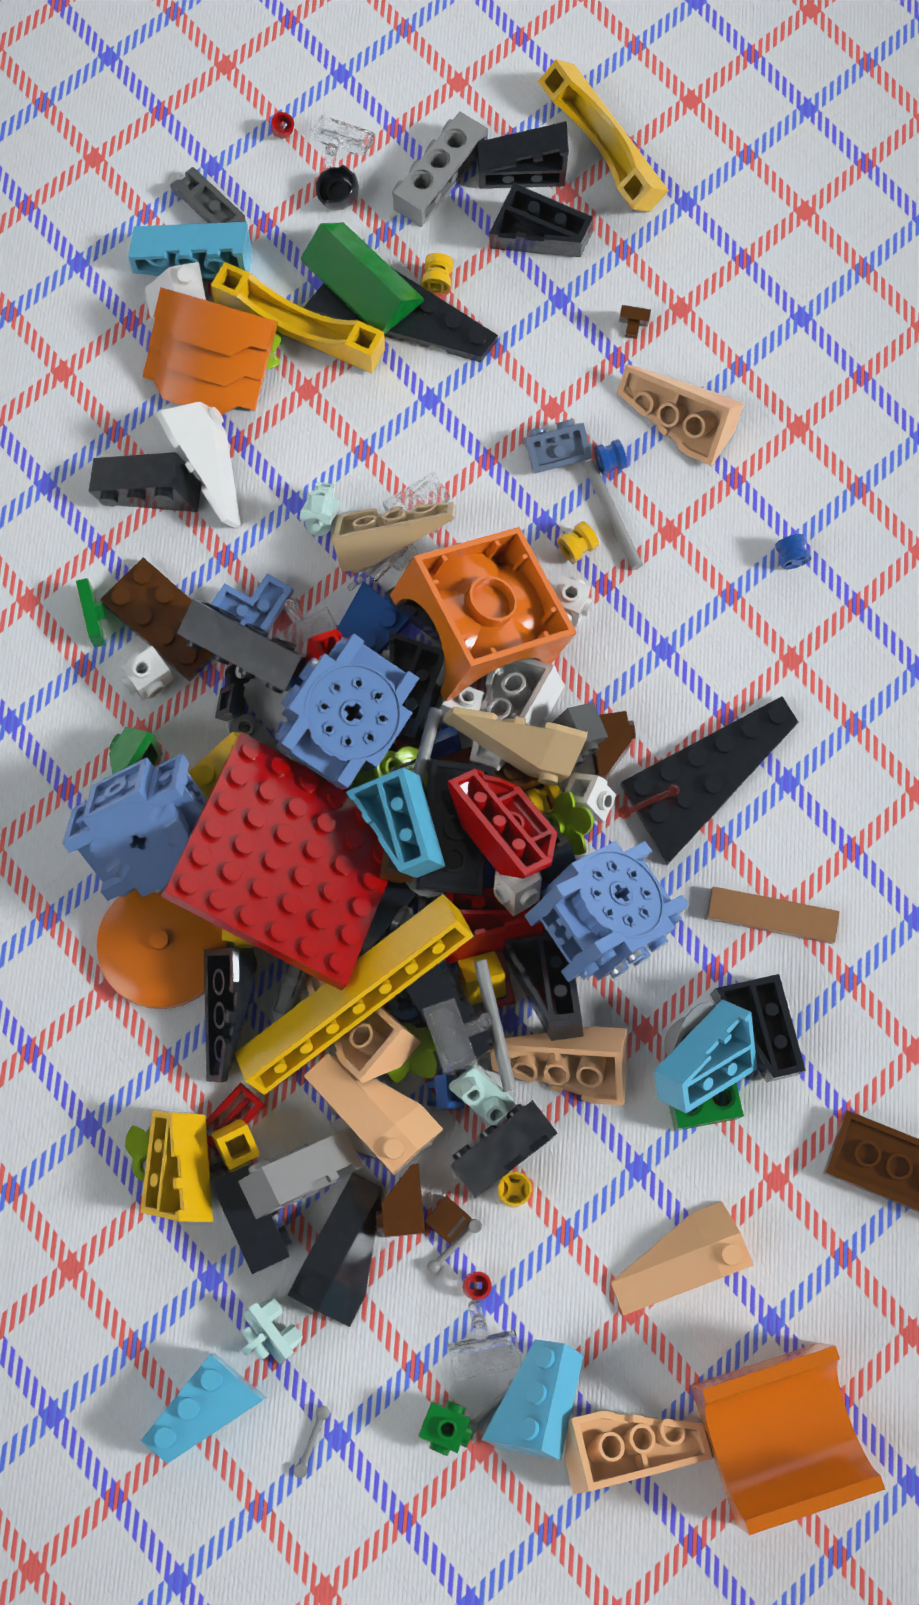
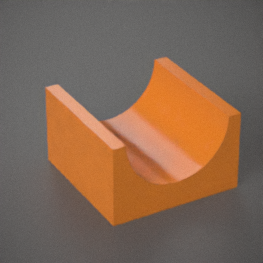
M816 1343L690 1385L735 1524L748 1535L885 1490L881 1475L876 1472L866 1457L847 1413L837 1375V1362L840 1360L835 1345Z

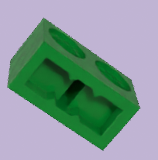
M737 1083L723 1090L728 1097L726 1106L716 1105L712 1098L697 1106L692 1113H684L669 1105L674 1131L742 1118L744 1114Z

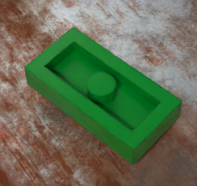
M88 578L77 580V589L89 639L94 648L105 646L106 641L101 620L106 619L102 602H96L94 589Z

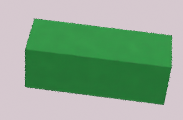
M344 222L320 223L301 256V261L367 325L383 331L384 334L424 302V298Z

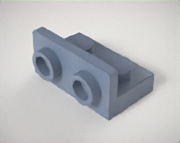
M574 419L556 423L557 429L546 432L545 426L529 430V437L522 438V443L526 444L533 474L591 459L592 455L584 423L575 424Z

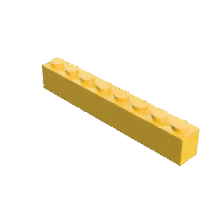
M442 894L359 957L348 984L342 991L325 983L235 1052V1056L245 1082L262 1094H267L474 937L460 910Z

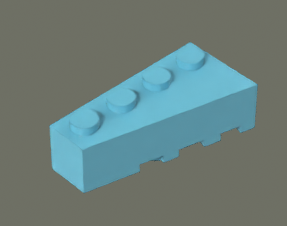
M247 222L134 226L128 255L132 272L135 274L159 276L169 267L199 262L203 281L213 282L224 262L250 273L253 258Z

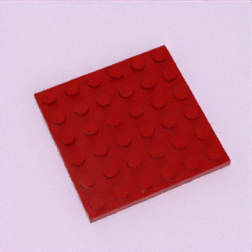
M241 732L235 740L161 897L342 991L348 984L388 883V880L380 879L384 848L378 841V836L370 824H367L361 816L362 812L347 795V789L337 788L309 768Z

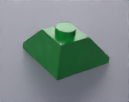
M125 727L121 734L118 733L113 738L109 750H111L109 756L112 774L146 757L155 767L163 752L154 735L147 731Z

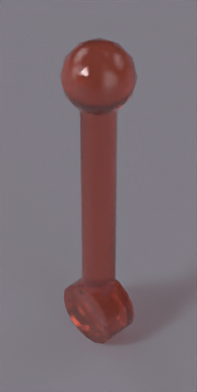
M672 784L668 787V790L631 807L622 806L618 812L619 817L624 820L628 819L631 813L668 796L675 797L679 795L680 788L678 785Z

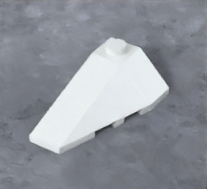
M530 658L515 661L488 673L485 683L487 687L485 700L481 702L480 710L496 714L498 716L497 720L500 721L515 719V717L526 718L528 725L537 727L551 712L565 686L555 665ZM473 741L470 755L471 763L495 767L494 770L499 771L506 761Z

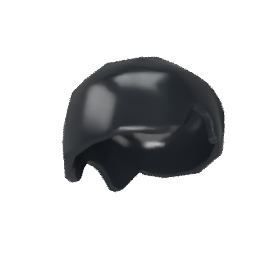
M345 165L326 169L320 173L315 183L317 198L325 207L331 210H344L353 205L358 197L359 184L357 177Z

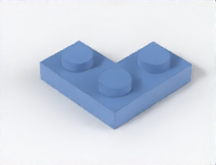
M267 573L251 598L224 583L211 604L242 619L240 624L244 626L246 623H250L268 632L290 600L294 590L291 586Z

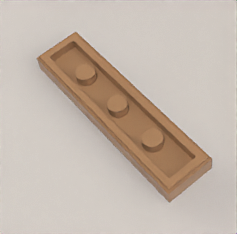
M713 886L706 919L834 944L840 911Z

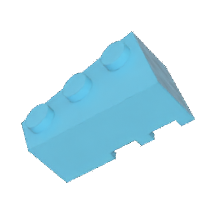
M402 767L346 791L349 798L355 802L362 812L361 816L365 822L370 824L378 836V841L399 872L418 878L445 867L419 775Z
M721 1000L654 1070L658 1100L687 1113L757 1070L751 1012Z
M535 1339L481 1440L501 1450L561 1461L568 1430V1421L572 1412L584 1355L565 1343Z
M216 1353L210 1354L141 1441L168 1464L267 1397Z

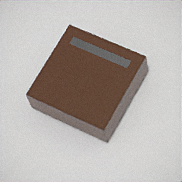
M446 1195L424 1222L450 1244L472 1218Z

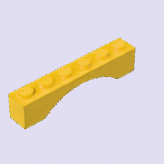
M556 59L538 80V83L552 102L563 110L598 148L613 174L616 188L629 206L634 210L650 212L669 190L575 64Z
M227 262L223 263L211 284L214 303L278 322L276 332L371 374L385 351L383 331L358 320L334 319L304 309L275 293L251 273Z

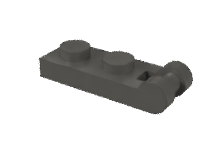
M194 167L185 172L186 176L183 179H176L170 184L173 193L179 199H183L207 223L246 222L245 215Z

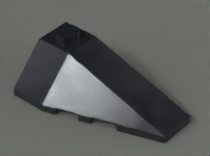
M254 948L204 949L206 1081L222 1083L228 1080L254 984V973L257 969Z
M354 1172L352 1173L287 1296L346 1326H351L367 1292L377 1228L376 1211L380 1208L383 1187Z

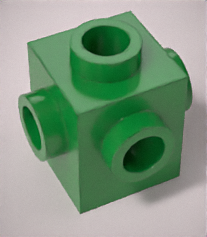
M447 1400L445 1406L431 1401L418 1437L431 1442L429 1446L431 1450L448 1456L450 1451L458 1453L460 1445L467 1448L474 1427L469 1425L470 1416L464 1414L466 1411L465 1407ZM449 1422L454 1425V1430L451 1433H444L441 1430V1426Z

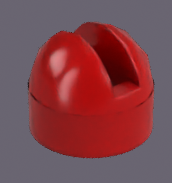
M278 112L271 121L272 133L280 139L289 137L294 129V119L286 112ZM284 122L287 124V126L283 131L279 130L282 123Z
M471 1272L463 1279L462 1288L468 1298L482 1300L490 1294L492 1284L490 1278L485 1273ZM470 1282H482V1289H470L469 1284Z

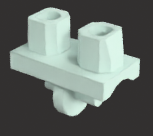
M317 482L315 490L310 492L308 500L300 511V520L305 521L308 532L314 536H323L330 531L332 520L339 510L340 500L333 499L334 484Z
M471 1063L459 1078L449 1084L450 1090L490 1125H496L507 1115V1110L514 1104V1099L474 1063Z
M274 1297L262 1302L260 1305L257 1302L254 1303L243 1314V1317L250 1326L241 1332L249 1342L242 1351L245 1355H248L255 1350L261 1360L271 1354L278 1365H280L294 1353L293 1349L302 1340L303 1336L293 1324H290L280 1333L272 1322L283 1313L282 1307Z

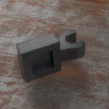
M235 664L227 666L225 670V686L220 689L215 718L223 721L239 717L246 703V699L243 697L245 686L243 685L248 683L251 678L242 674L241 678H238L235 673Z

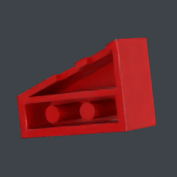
M483 888L481 897L446 893V898L460 910L474 936L445 958L446 964L505 948L503 940L543 935L544 925L542 922L531 927L525 918V915L537 903L513 917L504 905L497 900L493 888Z

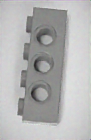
M461 111L453 120L449 119L437 140L433 139L429 143L423 157L420 160L414 161L403 181L399 180L392 191L394 210L422 227L478 158V142L488 139V128Z

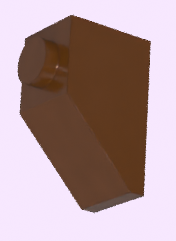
M627 711L599 715L608 737L598 745L599 749L592 753L595 775L605 780L629 750L632 739L636 738L633 720L628 721Z
M412 1164L381 1202L382 1210L376 1211L377 1230L384 1231L385 1238L426 1234L419 1164Z

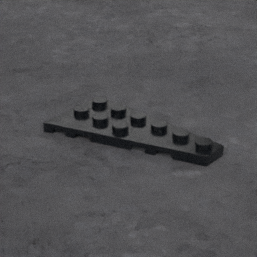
M395 270L424 298V302L384 334V336L401 341L405 338L418 342L419 346L428 348L430 345L444 349L448 354L482 362L497 343L498 335ZM325 283L320 286L303 307L330 318L358 320L365 323Z
M783 696L621 782V788L667 865L670 864L676 855L693 839L698 831L716 814L743 782L798 724L797 718Z

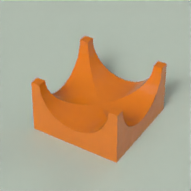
M520 527L414 556L390 594L395 605L405 603L408 599L414 600L424 608L432 619L444 652L445 676L440 693L445 702L455 699L465 688L486 674L515 661L534 658V660L552 664L577 633Z

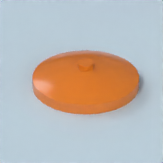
M134 888L131 893L124 897L119 896L113 902L100 924L97 935V958L102 973L109 984L121 996L136 1005L150 1009H171L188 1004L205 993L204 949L228 948V941L222 940V928L161 897L163 891L158 893L152 892L142 897L137 889Z

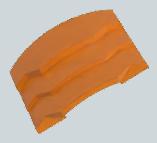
M160 287L153 316L155 321L142 377L154 381L163 400L179 405L200 401L211 408L215 407L221 415L238 406L255 411L278 322Z

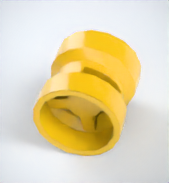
M443 253L428 254L424 264L426 273L423 274L421 286L433 294L449 292L451 287L449 275L453 271V259Z
M581 521L574 526L571 533H564L558 537L557 544L563 555L571 563H576L582 558L583 553L596 549L599 546V540L593 529L586 522Z
M557 784L544 785L540 789L531 788L524 793L546 816L548 812L554 811L555 799L562 792Z
M509 1172L504 1175L497 1187L499 1199L509 1207L523 1205L530 1198L532 1192L530 1180L520 1172Z

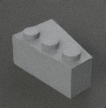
M345 1129L310 1146L307 1143L289 1152L290 1154H288V1151H285L269 1160L270 1163H268L267 1159H264L248 1168L250 1174L238 1182L255 1218L258 1219L319 1193L364 1165Z

